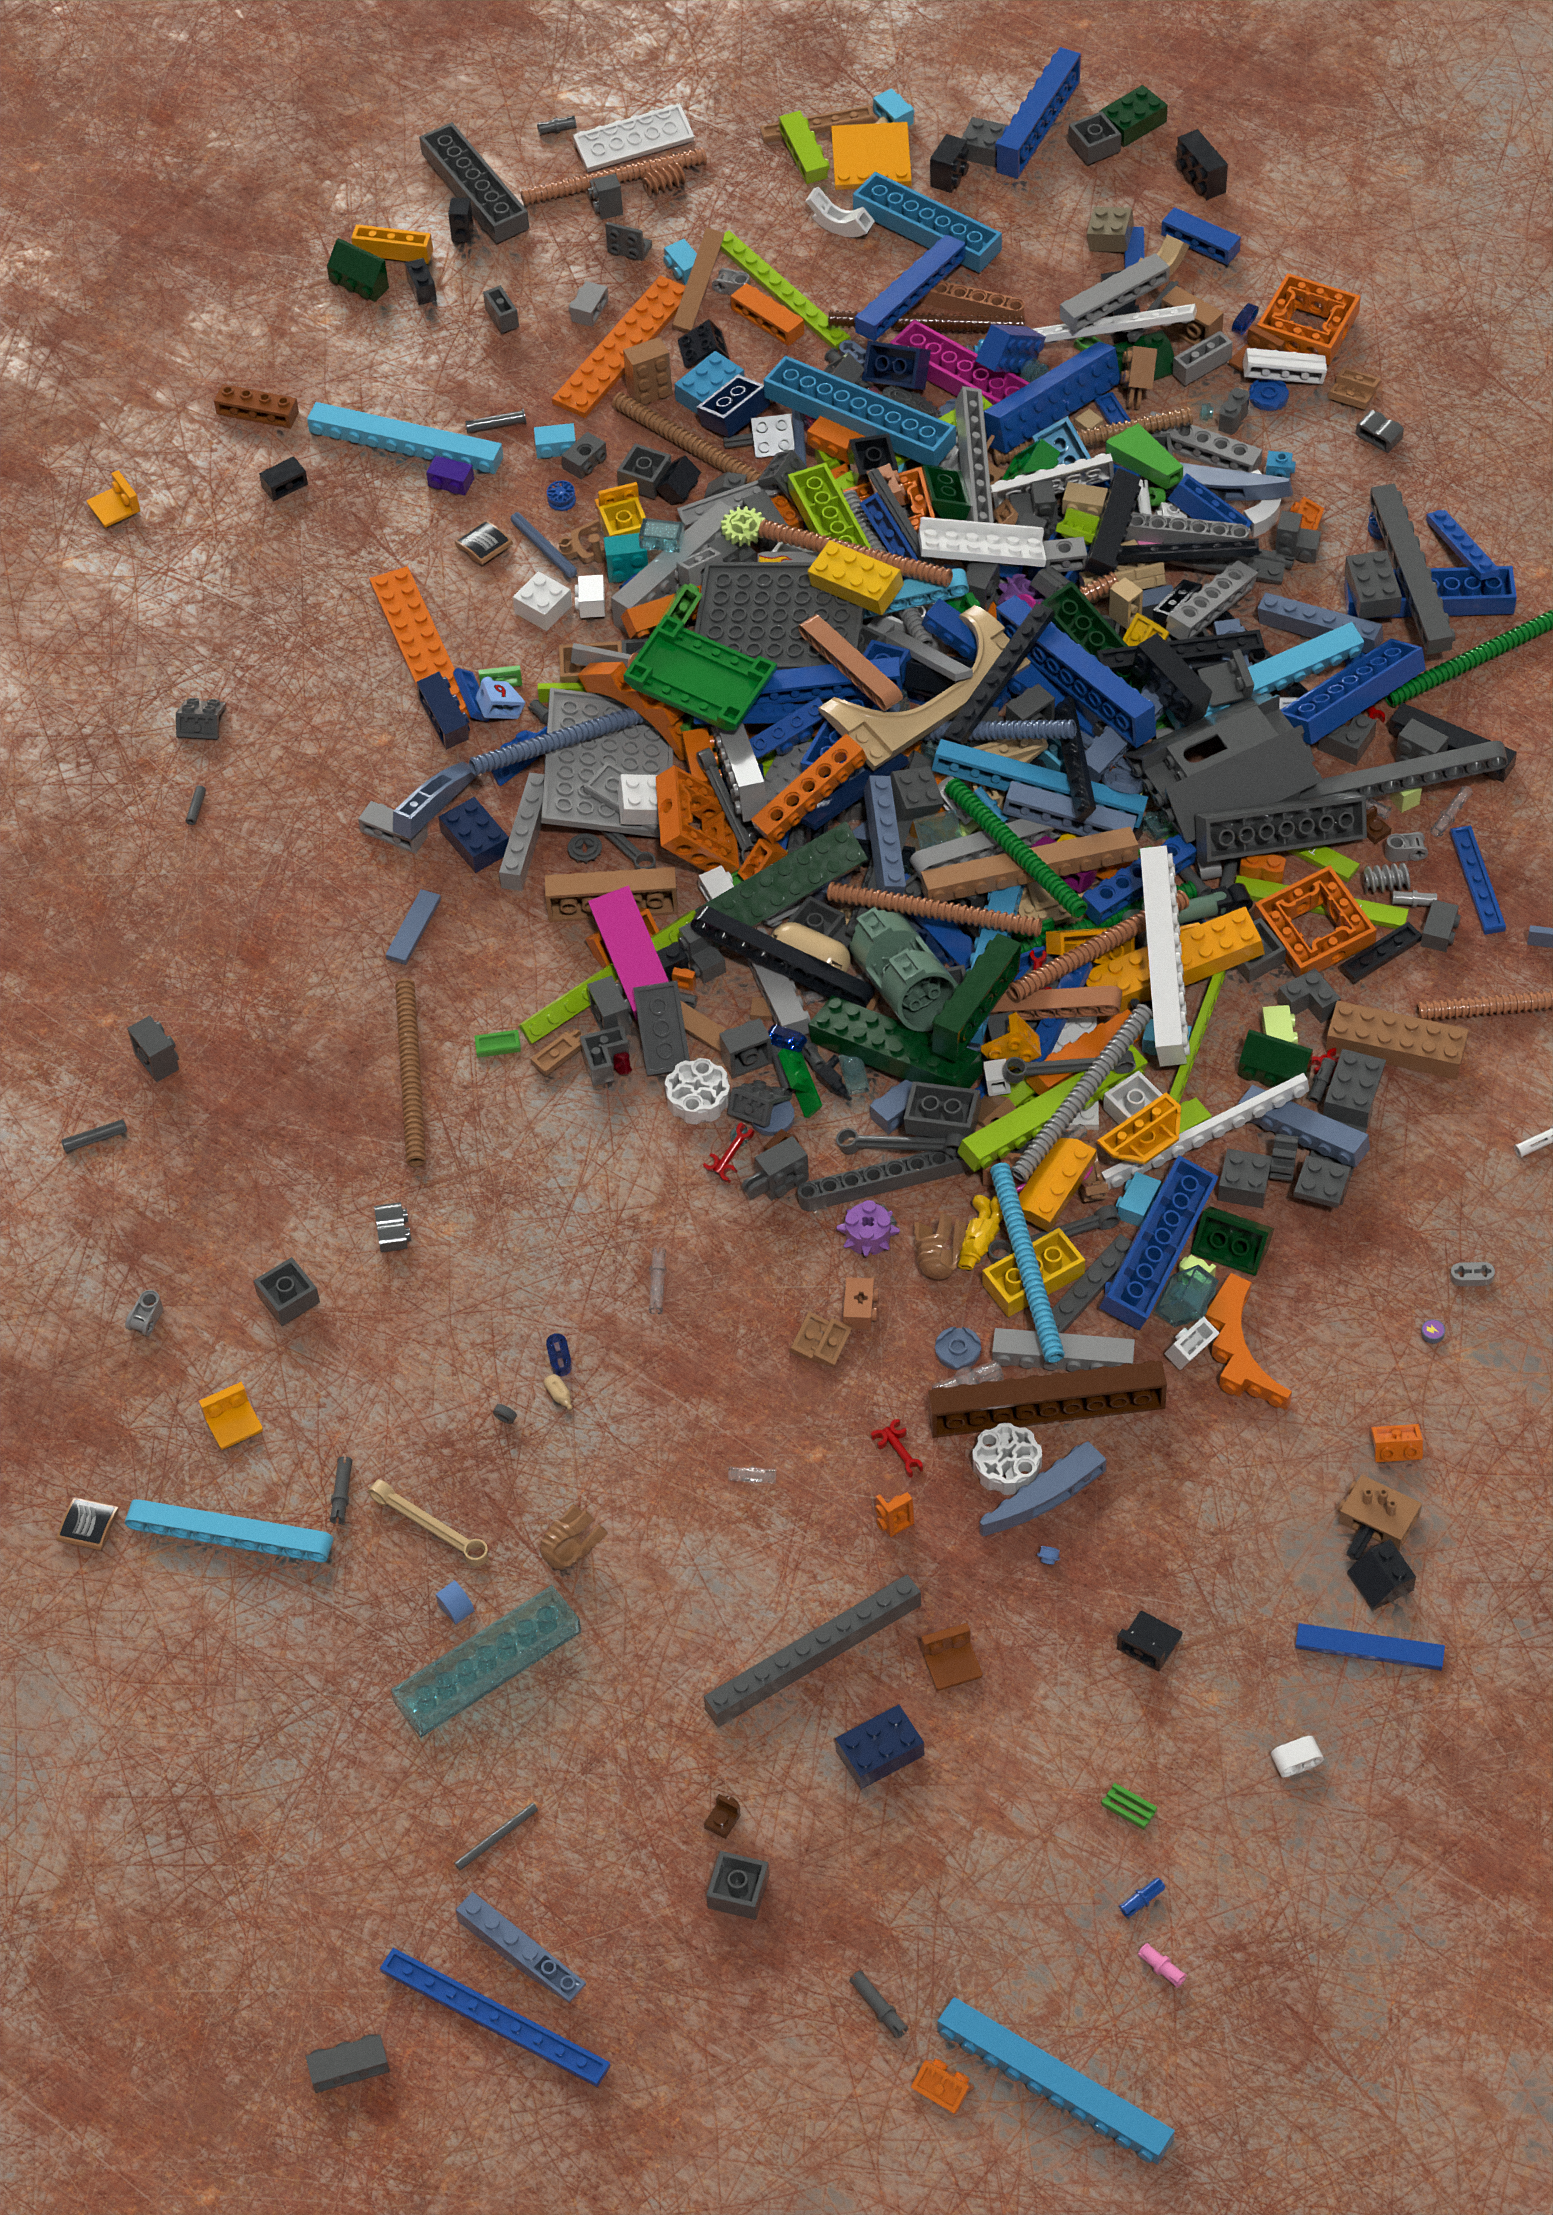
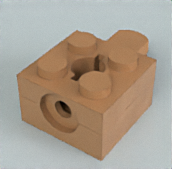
M1132 346L1123 352L1122 363H1125L1124 371H1121L1120 383H1122V388L1128 389L1127 408H1132L1134 400V409H1139L1142 391L1153 389L1157 349Z

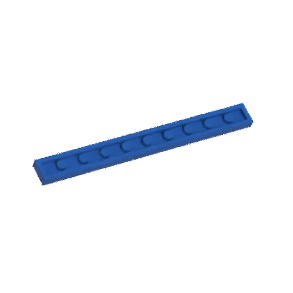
M392 1948L380 1967V1972L597 2088L611 2067L610 2062L395 1948Z

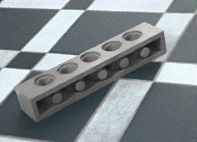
M1151 411L1149 415L1155 416L1157 412ZM1186 424V426L1180 425L1179 428L1174 426V429L1169 427L1168 430L1161 429L1162 431L1160 432L1158 430H1155V433L1149 432V434L1170 433L1172 452L1217 468L1251 473L1258 470L1262 463L1263 449L1194 425Z
M1239 560L1233 565H1228L1223 573L1217 574L1212 582L1206 583L1201 591L1195 592L1187 602H1183L1175 612L1172 611L1168 615L1166 630L1179 640L1193 638L1253 589L1258 572Z

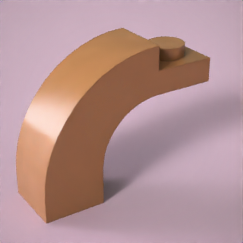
M1094 1140L1082 1141L1096 1149V1142ZM1097 1153L1091 1174L1079 1186L1084 1202L1106 1199V1193L1109 1192L1108 1183L1104 1181L1101 1174Z

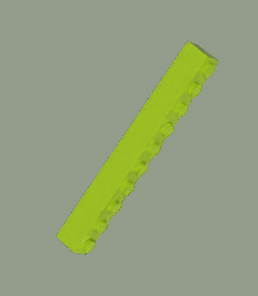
M1130 1045L1128 1050L1133 1053L1136 1063L1135 1069L1125 1074H1118L1114 1069L1110 1071V1074L1106 1076V1079L1098 1087L1097 1091L1094 1092V1095L1090 1097V1100L1085 1102L1086 1105L1082 1109L1087 1110L1096 1101L1104 1100V1093L1137 1071H1140L1143 1075L1145 1074L1144 1070L1148 1062L1133 1045ZM1086 1071L1076 1074L964 1138L957 1153L975 1172L980 1168L985 1169L998 1158L1003 1159L1011 1150L1022 1148L1030 1139H1035L1036 1135L1040 1134V1130L1044 1129L1045 1124H1048L1047 1121L1052 1118L1053 1113H1056L1057 1108H1060V1104L1064 1103V1099L1076 1087L1077 1082H1080L1081 1077L1084 1076Z

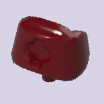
M628 1052L617 1053L613 1056V1067L619 1075H627L632 1071Z

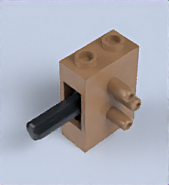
M1361 1475L1357 1482H1352L1348 1491L1349 1497L1347 1500L1343 1499L1337 1510L1340 1513L1339 1523L1358 1532L1346 1552L1352 1560H1358L1371 1538L1380 1543L1391 1539L1395 1547L1400 1551L1417 1522L1422 1508L1421 1502Z

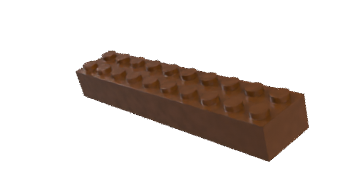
M1150 1360L1139 1364L1126 1363L1115 1367L1102 1366L1091 1370L1078 1369L1068 1373L1055 1372L1044 1376L1031 1375L1020 1379L1008 1378L1004 1381H984L980 1384H961L957 1387H937L933 1390H928L932 1437L939 1438L983 1432L984 1430L993 1429L1001 1423H1011L1016 1427H1026L1165 1409L1167 1383L1162 1361Z

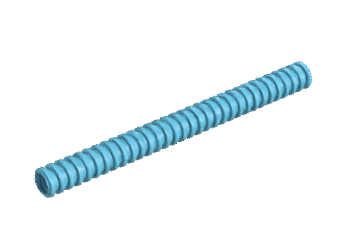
M997 1163L991 1167L990 1174L992 1175L995 1191L999 1198L998 1201L1004 1216L1009 1239L1011 1240L1010 1243L1014 1251L1023 1287L1025 1288L1024 1291L1028 1299V1305L1034 1318L1033 1322L1039 1336L1044 1360L1049 1363L1058 1362L1064 1358L1065 1353L1059 1333L1057 1332L1058 1329L1052 1314L1047 1291L1045 1290V1284L1041 1277L1042 1274L1038 1266L1036 1254L1034 1253L1010 1165L1007 1163Z

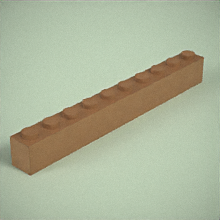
M1125 827L1030 849L1060 877L1138 860L1139 844L1131 827ZM1008 853L921 871V888L924 896L929 901L934 899L935 902L937 900L944 902L1037 882Z

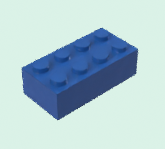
M991 324L975 361L994 372L1030 373L1036 366L1038 354L1044 348L1046 336L1027 326Z

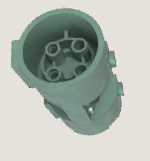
M873 907L856 918L859 923L854 928L855 933L852 941H850L851 955L906 1027L922 1032L933 1030L932 1021L937 1014L940 1015L944 1003L947 999L950 1000L958 984L899 912H886L885 910L878 911L876 907Z

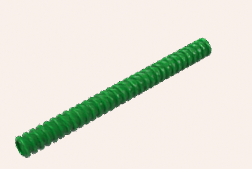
M1549 610L1547 613H1543L1537 616V618L1516 626V628H1512L1510 631H1506L1504 634H1500L1488 642L1486 641L1467 652H1463L1461 655L1441 663L1440 666L1437 665L1429 669V671L1419 674L1403 684L1402 687L1389 693L1385 697L1387 703L1391 707L1401 705L1402 702H1407L1408 699H1413L1419 694L1429 691L1430 688L1433 689L1441 683L1457 677V675H1462V673H1466L1468 670H1472L1474 667H1478L1484 664V662L1504 654L1506 651L1521 646L1522 643L1525 644L1527 641H1531L1533 638L1553 630V610Z
M954 778L947 783L945 787L946 794L969 814L1073 918H1079L1086 912L1088 908L1087 903L1061 877L1054 873L1024 841L1013 833L984 802L977 798L960 779Z
M1187 881L1186 884L1176 885L1177 891L1182 890L1189 899L1197 898V890L1193 882ZM1144 897L1143 899L1139 898L1137 902L1135 901L1098 926L1088 917L1087 919L1082 918L1081 922L1077 920L1075 924L1071 922L1069 926L1063 925L1062 928L1057 927L1056 930L1052 929L1050 931L1113 927L1122 922V916L1128 910L1140 909L1142 911ZM1044 932V935L1040 934L1038 937L1032 936L1031 939L1026 938L1025 941H1019L1022 943L1021 954L1030 951L1034 947L1046 945V932Z

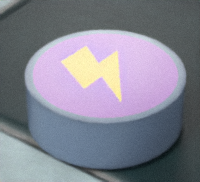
M1435 1319L1424 1322L1421 1336L1426 1342L1439 1343L1443 1340L1445 1326L1442 1322Z

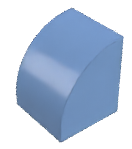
M455 1580L436 1593L438 1606L455 1625L475 1611L470 1599Z

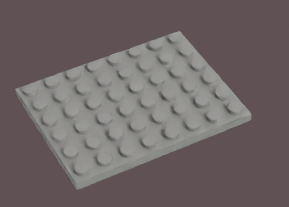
M550 688L547 733H552L565 727L570 728L572 725L584 721L587 722L606 714L616 713L619 710L628 709L629 706L602 694ZM644 721L643 723H638L618 731L615 730L612 733L609 732L584 742L580 741V743H574V745H568V747H562V749H556L549 753L545 752L541 823L660 838V828L653 834L640 825L621 824L620 813L583 791L587 782L607 761L628 774L659 775L673 766L672 747L649 721Z

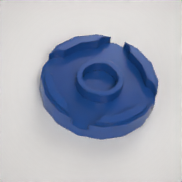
M1258 379L1249 389L1250 402L1260 410H1278L1287 403L1289 398V389H1287L1283 381L1268 379L1260 381Z

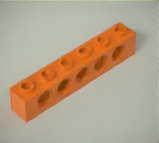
M846 733L751 818L755 829L771 844L782 839L785 833L792 826H796L808 812L813 811L823 798L828 797L833 792V789L840 783L845 782L853 771L863 766L867 760L863 748Z

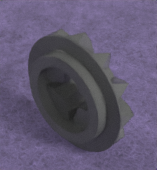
M588 833L579 834L568 843L570 857L575 858L577 862L585 861L587 864L588 860L592 859L595 861L596 857L601 855L602 844L595 835ZM583 844H586L587 852L585 853L582 850Z

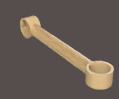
M377 1479L368 1490L370 1497L382 1506L389 1505L464 1553L465 1560L469 1565L474 1567L482 1566L488 1560V1548L483 1540H469L396 1494L393 1488L383 1480ZM473 1548L484 1550V1554L478 1558L470 1557L468 1552Z

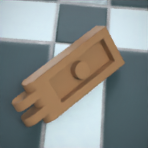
M575 1029L571 1033L566 1031L530 1059L531 1064L546 1077L581 1050L580 1036L584 1034H581L579 1029Z

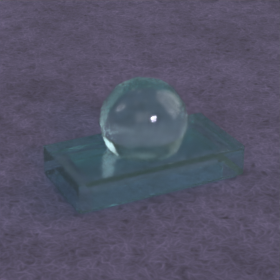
M838 1055L847 1094L854 1095L870 1092L863 1061L858 1057Z

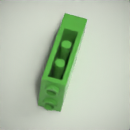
M1139 423L1106 441L1105 454L1111 453L1113 461L1166 490L1183 479V465Z
M685 583L678 588L658 624L665 614L685 624L703 595L699 593L700 589L691 583L689 585Z

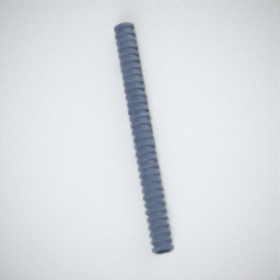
M628 707V709L625 708L616 713L613 712L593 720H588L587 722L584 721L572 725L570 728L565 727L552 733L549 732L546 735L537 736L535 739L531 738L529 741L524 740L511 746L508 745L505 748L502 747L499 750L496 749L476 757H471L469 759V767L471 772L477 776L480 773L492 771V769L496 770L498 767L502 768L509 764H515V762L518 763L521 760L524 761L527 758L539 756V754L543 755L545 752L549 753L556 749H562V747L565 748L568 745L580 743V741L584 742L609 732L612 733L615 730L618 731L638 723H643L644 721L646 722L647 720L638 712Z
M1010 720L1006 722L981 721L968 739L1004 740L1006 738L1010 740L1012 738L1013 740H1022L1025 738L1028 740L1031 738L1035 740L1036 738L1055 739V737L1056 739H1073L1076 735V724L1074 720H1056V722L1055 720H1038L1037 722L1035 720L1031 722L1029 720H1019L1018 722L1016 720L1012 722ZM947 721L920 739V741L946 740L943 734L953 721L950 723Z

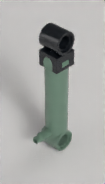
M1235 883L1228 888L1223 886L1211 889V894L1189 899V907L1179 912L1178 922L1183 924L1215 915L1220 917L1232 912V910L1235 911L1245 906L1248 911L1253 906V901L1243 883ZM1143 902V905H1142V910L1145 909L1144 902ZM1128 910L1123 914L1122 922L1141 910Z

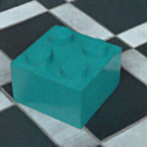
M644 532L603 537L609 583L626 581L633 574H638L648 565Z

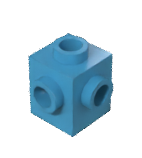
M1268 451L1266 475L1290 478L1291 473L1295 474L1296 461H1292L1293 453Z

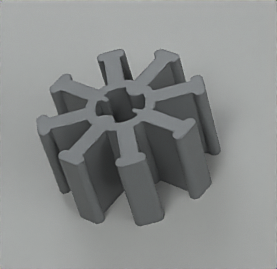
M1276 1134L1270 1179L1292 1182L1299 1137Z

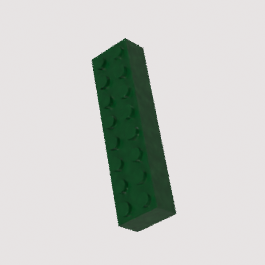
M1070 582L1040 603V605L1054 610L1055 616L1051 622L1054 623L1056 628L1066 633L1076 644H1080L1090 655L1096 657L1098 650L1129 647L1073 582ZM1133 669L1113 671L1118 677H1122L1129 686L1137 689L1140 694L1142 693L1146 683L1134 674ZM1166 713L1156 721V729L1169 720Z
M845 821L702 906L711 907L755 928L827 886L832 881L834 882L868 862L869 859ZM700 906V907H698L697 909H695L696 913L698 912V910H699L702 906ZM714 942L718 949L723 947L722 945Z
M833 995L808 1023L812 1043L911 1082L970 1089L984 1071L980 1052L966 1047L956 1062L932 1052L933 1042L931 1041V1033L914 1031L900 1021Z

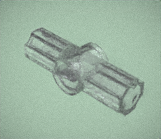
M994 1360L974 1369L971 1367L961 1368L953 1377L932 1385V1390L937 1387L949 1388L957 1387L961 1384L972 1385L980 1384L984 1381L1004 1380V1375L1000 1364Z

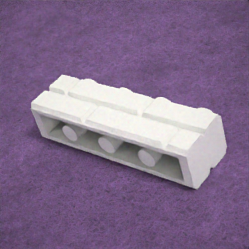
M1247 348L1243 359L1244 377L1322 385L1327 373L1325 355Z

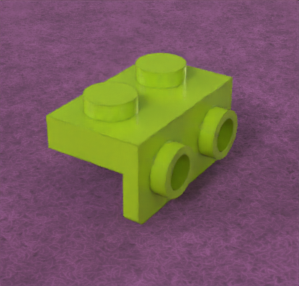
M1069 507L1066 509L1064 520L1057 523L1056 532L1062 533L1061 535L1065 538L1084 537L1085 544L1091 545L1100 517Z

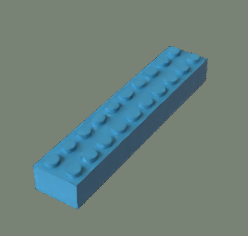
M786 355L763 380L765 398L815 419L822 416L866 437L889 433L894 452L922 464L938 466L956 444V426Z

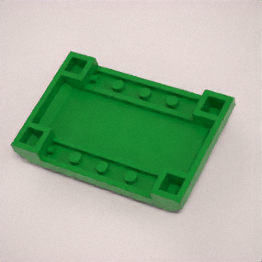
M665 614L623 676L624 681L634 690L729 731L738 728L777 670V663L761 656L754 659L684 628V622Z

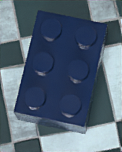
M868 340L862 380L925 390L931 350Z
M738 374L699 404L697 411L703 427L730 438L748 424L751 418H755L771 404L770 400L765 398L763 384Z
M438 671L417 681V692L422 706L447 750L469 739L468 731H470V727L468 724L470 721L465 712L461 713L459 708L460 702L456 694H451L449 689L451 686L447 677H442Z
M475 797L438 817L441 833L475 873L504 857L509 836Z
M899 1704L835 1738L836 1752L860 1790L925 1756L924 1741Z

